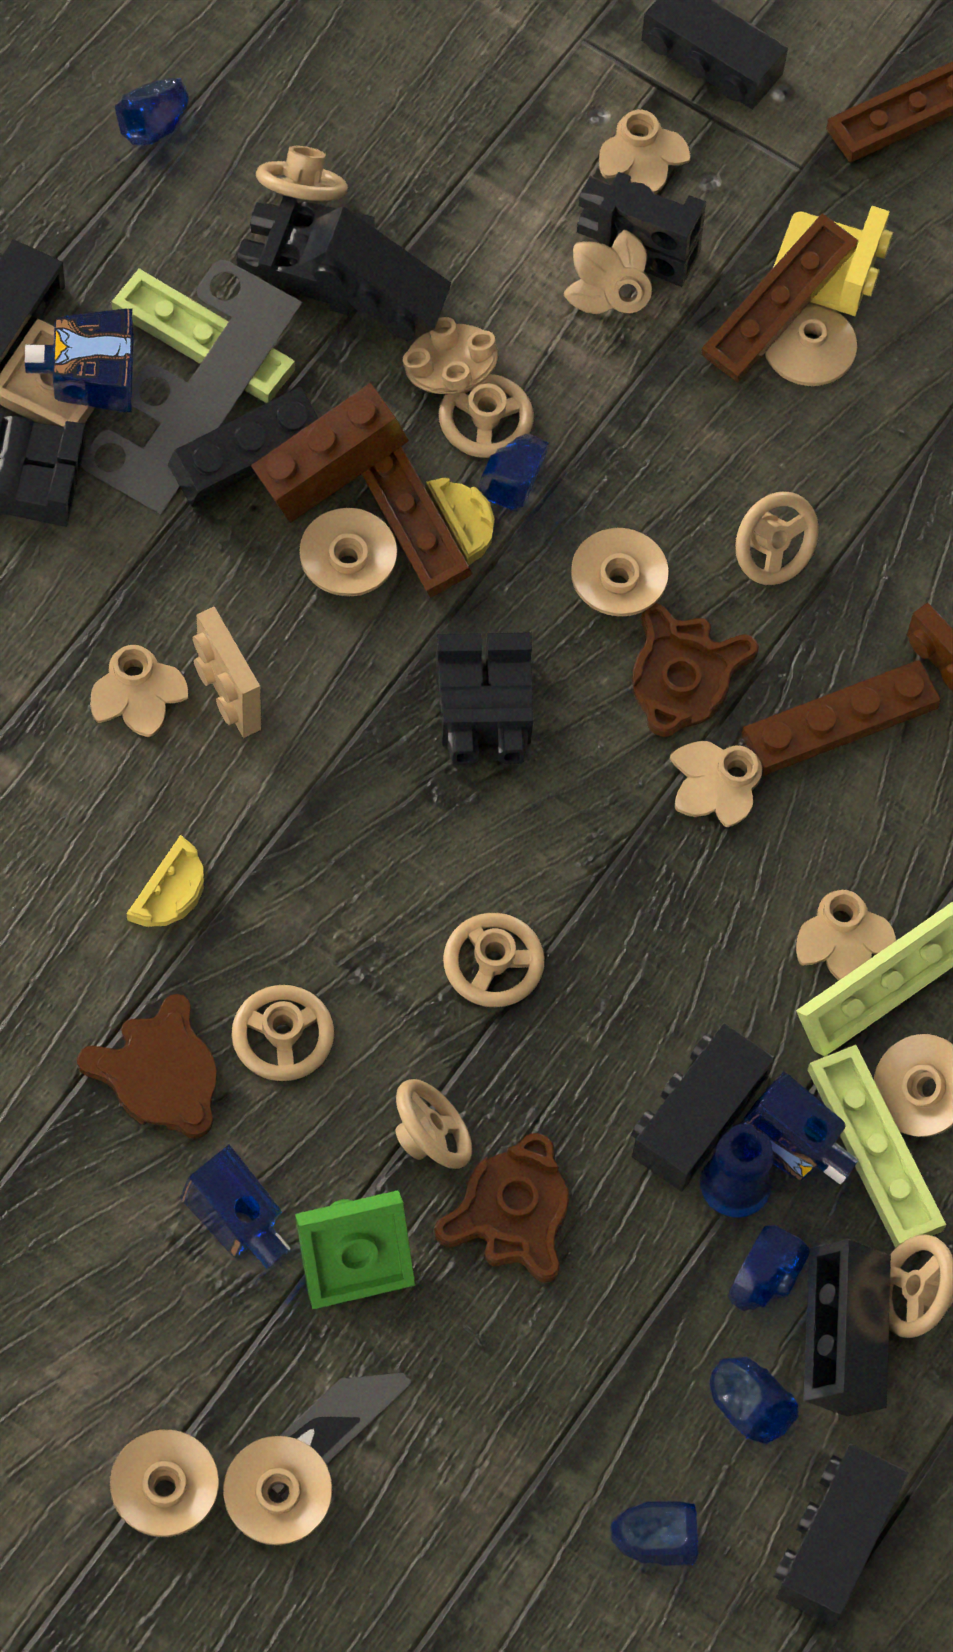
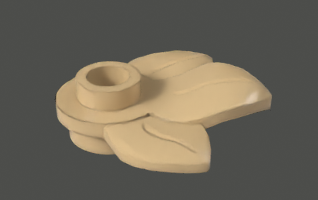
M633 110L626 114L617 125L616 135L602 144L599 154V168L604 178L616 177L617 173L621 172L631 176V182L647 185L654 194L659 192L666 183L668 165L676 166L690 162L689 148L683 137L676 132L662 129L657 118L646 110ZM634 133H641V134H643V135H645V136H643V137H638V136H635V135H633V134H634Z
M626 229L623 230L615 239L612 248L597 242H577L574 244V265L581 279L571 284L564 291V296L570 304L577 309L591 314H600L612 308L622 313H635L648 304L652 295V284L650 278L644 272L647 253L643 243L634 234ZM625 284H632L636 287L637 294L631 298H626L621 295L619 289Z
M139 645L124 646L112 656L109 662V673L93 685L90 702L92 715L98 723L106 722L122 715L125 724L133 732L145 737H152L160 730L164 723L166 715L165 703H178L188 699L187 683L178 669L173 666L157 663L155 656L144 647ZM130 667H138L142 670V673L130 676L125 671Z
M697 741L676 749L670 755L671 762L687 776L676 795L675 809L678 812L693 817L706 816L716 812L718 819L725 827H731L748 816L753 807L752 790L758 785L762 775L761 762L752 750L744 746H732L723 750L711 742ZM738 767L745 772V775L743 777H735L730 775L728 770Z
M837 890L827 894L819 904L817 916L806 921L801 926L797 936L796 954L801 965H813L826 961L829 971L837 980H841L871 959L872 954L877 955L894 943L896 937L890 923L884 917L868 912L866 904L856 893L849 890ZM844 911L850 916L851 920L840 922L834 918L833 913Z

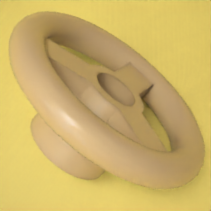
M291 146L288 150L287 161L267 162L260 165L256 170V178L264 187L298 199L333 201L344 197L348 191V186L344 179L331 171L323 169L325 153L310 147ZM274 175H285L286 178L280 179Z
M490 374L486 379L470 389L445 394L439 408L440 426L448 441L458 450L480 458L500 457L516 450L529 436L534 421L532 404L524 390L513 381L494 374ZM455 406L471 415L473 423L478 427L476 442L463 436L455 426L453 420ZM488 409L492 412H483L481 410ZM519 412V423L513 434L505 440L491 443L492 429L499 424L500 419Z
M776 492L760 499L749 509L737 532L736 556L742 571L751 580L764 585H777L792 579L804 569L815 551L818 540V520L813 507L806 499L796 493ZM788 506L795 509L799 515L785 522L768 511L776 507ZM804 531L803 542L798 553L791 562L781 568L783 551L788 548L792 538ZM750 547L766 554L764 570L753 561Z
M484 913L465 920L452 932L444 949L443 963L449 982L462 997L472 1003L485 1007H504L521 1001L535 989L544 970V952L535 932L523 921L507 914ZM507 931L518 936L525 944L527 950H516L515 941ZM467 938L470 939L475 947V959L479 964V971L471 984L465 979L459 967L460 948ZM490 952H497L502 955V958L491 960L486 955ZM529 967L523 980L515 987L501 992L487 991L493 977L503 973L507 968Z
M275 985L255 992L240 1006L232 1025V1041L238 1057L253 1073L269 1080L291 1081L309 1075L326 1060L334 1041V1026L328 1009L314 994L292 985ZM278 1000L293 1001L306 1007L300 1011V1009L296 1005L290 1002L280 1001L270 1005L265 1010L264 1014L256 1012L260 1007L264 1006L265 1004ZM317 1021L319 1037L315 1049L307 1058L294 1064L292 1045L299 1039L305 1028ZM279 1025H287L292 1030L286 1034H280L274 1029ZM248 1027L263 1033L270 1043L277 1048L278 1065L263 1061L252 1051L247 1038Z
M417 1079L404 1081L399 1086L396 1094V1104L402 1123L396 1127V1136L401 1146L410 1156L418 1160L428 1155L431 1159L447 1168L459 1169L466 1166L472 1156V1142L468 1129L455 1107L441 1092L430 1084ZM420 1097L429 1102L439 1113L430 1109ZM447 1133L453 1134L457 1145V1153L448 1151L445 1139Z
M931 1235L913 1236L897 1246L890 1254L889 1330L900 1337L912 1338L930 1331L943 1318L953 1302V1256L945 1243ZM925 1250L933 1254L920 1270H912L908 1273L900 1269L903 1263L918 1251ZM893 1285L901 1287L903 1296L907 1299V1322L901 1320L895 1313L892 1301Z

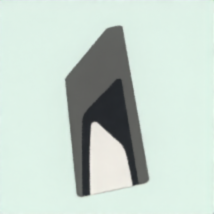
M404 1373L339 1379L280 1436L295 1438L308 1444L327 1464L411 1384V1380ZM278 1484L272 1487L284 1500L288 1498L289 1489L286 1486Z

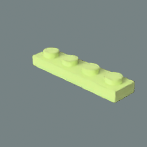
M141 269L136 271L112 300V312L124 310L125 319L128 321L129 309V322L199 364L202 363L229 322ZM272 347L244 390L265 403L270 402L294 373L295 360Z
M953 902L796 1010L815 1052L824 1057L953 967Z
M857 1045L811 1062L808 1072L833 1123L840 1119L845 1124L838 1130V1133L895 1248L913 1236H933L943 1232L946 1223Z

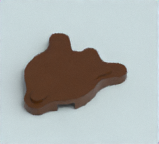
M658 603L642 612L641 624L645 632V645L637 655L633 668L632 689L638 704L647 716V726L650 731L658 736L668 737L674 735L681 728L700 724L712 718L721 709L727 697L730 680L733 675L742 667L753 662L757 657L759 650L757 641L752 636L742 634L722 642H713L709 638L711 631L709 621L704 618L678 621L672 617L664 606Z
M173 994L168 996L163 1001L159 1013L154 1018L129 1019L125 1021L121 1028L122 1037L126 1043L123 1048L117 1050L99 1046H87L80 1051L77 1057L79 1071L85 1076L107 1083L116 1093L120 1105L131 1118L143 1125H145V1122L155 1125H166L167 1129L179 1131L189 1138H199L210 1131L213 1124L211 1105L216 1087L217 1070L214 1058L206 1044L191 1029V1005L184 995Z
M532 1133L526 1135L517 1145L507 1148V1152L497 1154L488 1160L485 1157L475 1167L468 1181L463 1202L457 1209L439 1219L435 1224L434 1236L438 1243L450 1248L475 1238H482L487 1243L485 1259L490 1265L501 1266L513 1262L521 1263L526 1266L536 1280L540 1282L554 1280L560 1270V1262L555 1250V1238L565 1221L569 1206V1189L566 1188L564 1179L558 1171L559 1167L554 1159V1146L551 1140L543 1134Z

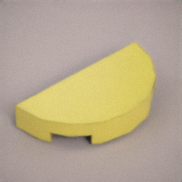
M449 478L426 481L425 489L469 566L483 556L492 542L495 518L490 502L474 486L469 488L463 484L452 483Z
M182 835L179 836L127 912V921L145 927L167 926L183 919L197 906L204 889L203 865L198 857L195 846Z

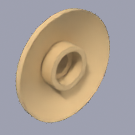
M809 303L765 352V356L770 366L786 380L804 386H820L838 380L850 369L856 356L857 339L851 324L843 315L836 310ZM805 334H814L819 338L811 339L808 338Z
M340 508L320 515L307 527L300 543V561L307 577L322 590L339 596H358L377 589L389 578L394 570L397 559L396 541L387 524L376 515L356 508ZM344 556H352L357 561L354 563H343L340 559Z
M609 528L589 536L576 550L571 567L572 582L580 598L593 609L612 616H631L652 607L663 595L669 574L667 560L660 547L648 536L627 528ZM614 576H622L627 582L615 583L610 579Z
M930 1034L912 1035L895 1043L886 1051L878 1063L874 1081L899 1131L915 1137H929L948 1130L953 1126V1044L944 1038ZM933 1079L936 1084L935 1092L931 1096L925 1097L922 1092L923 1084L927 1080Z
M176 1430L147 1432L129 1442L116 1458L110 1476L112 1501L122 1519L137 1531L156 1537L180 1535L199 1525L211 1511L218 1493V1472L210 1452L194 1437ZM168 1480L175 1485L174 1492L165 1497L158 1495L155 1492V1486L160 1481Z
M271 1436L249 1444L233 1459L224 1481V1501L230 1518L246 1536L264 1544L285 1545L305 1538L321 1524L331 1503L332 1483L325 1462L308 1444L291 1437ZM278 1484L284 1485L289 1489L288 1498L281 1503H275L269 1498L270 1489Z

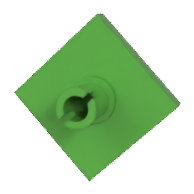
M399 1190L354 1201L342 1199L328 1207L295 1214L308 1296L312 1309L415 1286L404 1205Z

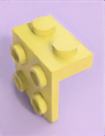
M871 206L863 231L835 222L859 240L855 252L810 301L811 303L856 316L863 294L872 296L880 271V269L873 267L876 258L885 259L893 232L885 230L890 211ZM796 212L792 216L774 266L818 218L817 216L805 212Z

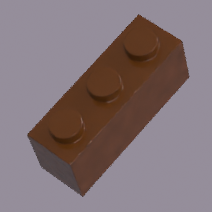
M369 383L253 463L251 467L291 523L409 442L396 417L373 385Z

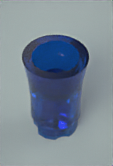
M739 1124L732 1127L719 1140L714 1155L706 1162L700 1176V1187L703 1197L714 1210L729 1217H745L756 1213L767 1203L772 1191L770 1169L773 1162L772 1143L768 1135L757 1131L752 1124Z

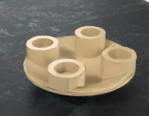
M442 317L438 319L434 330L423 334L411 345L403 356V364L407 377L416 387L430 393L451 394L470 389L486 379L497 363L498 349L495 337L490 331L472 325L456 324L452 318Z

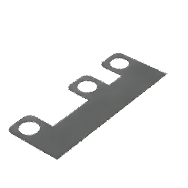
M218 260L211 266L197 287V295L200 300L232 318L189 382L182 380L158 365L150 364L140 371L129 388L131 393H129L128 404L161 422L144 449L111 430H104L97 435L82 459V468L87 473L159 514H162L180 487L168 466L174 450L220 427L302 304L296 298L227 260ZM224 272L236 275L241 284L238 295L227 301L215 298L210 290L212 279ZM152 377L164 379L170 387L168 399L157 406L144 403L139 395L142 383ZM107 443H115L121 446L126 455L123 466L113 472H105L99 469L95 463L96 451Z

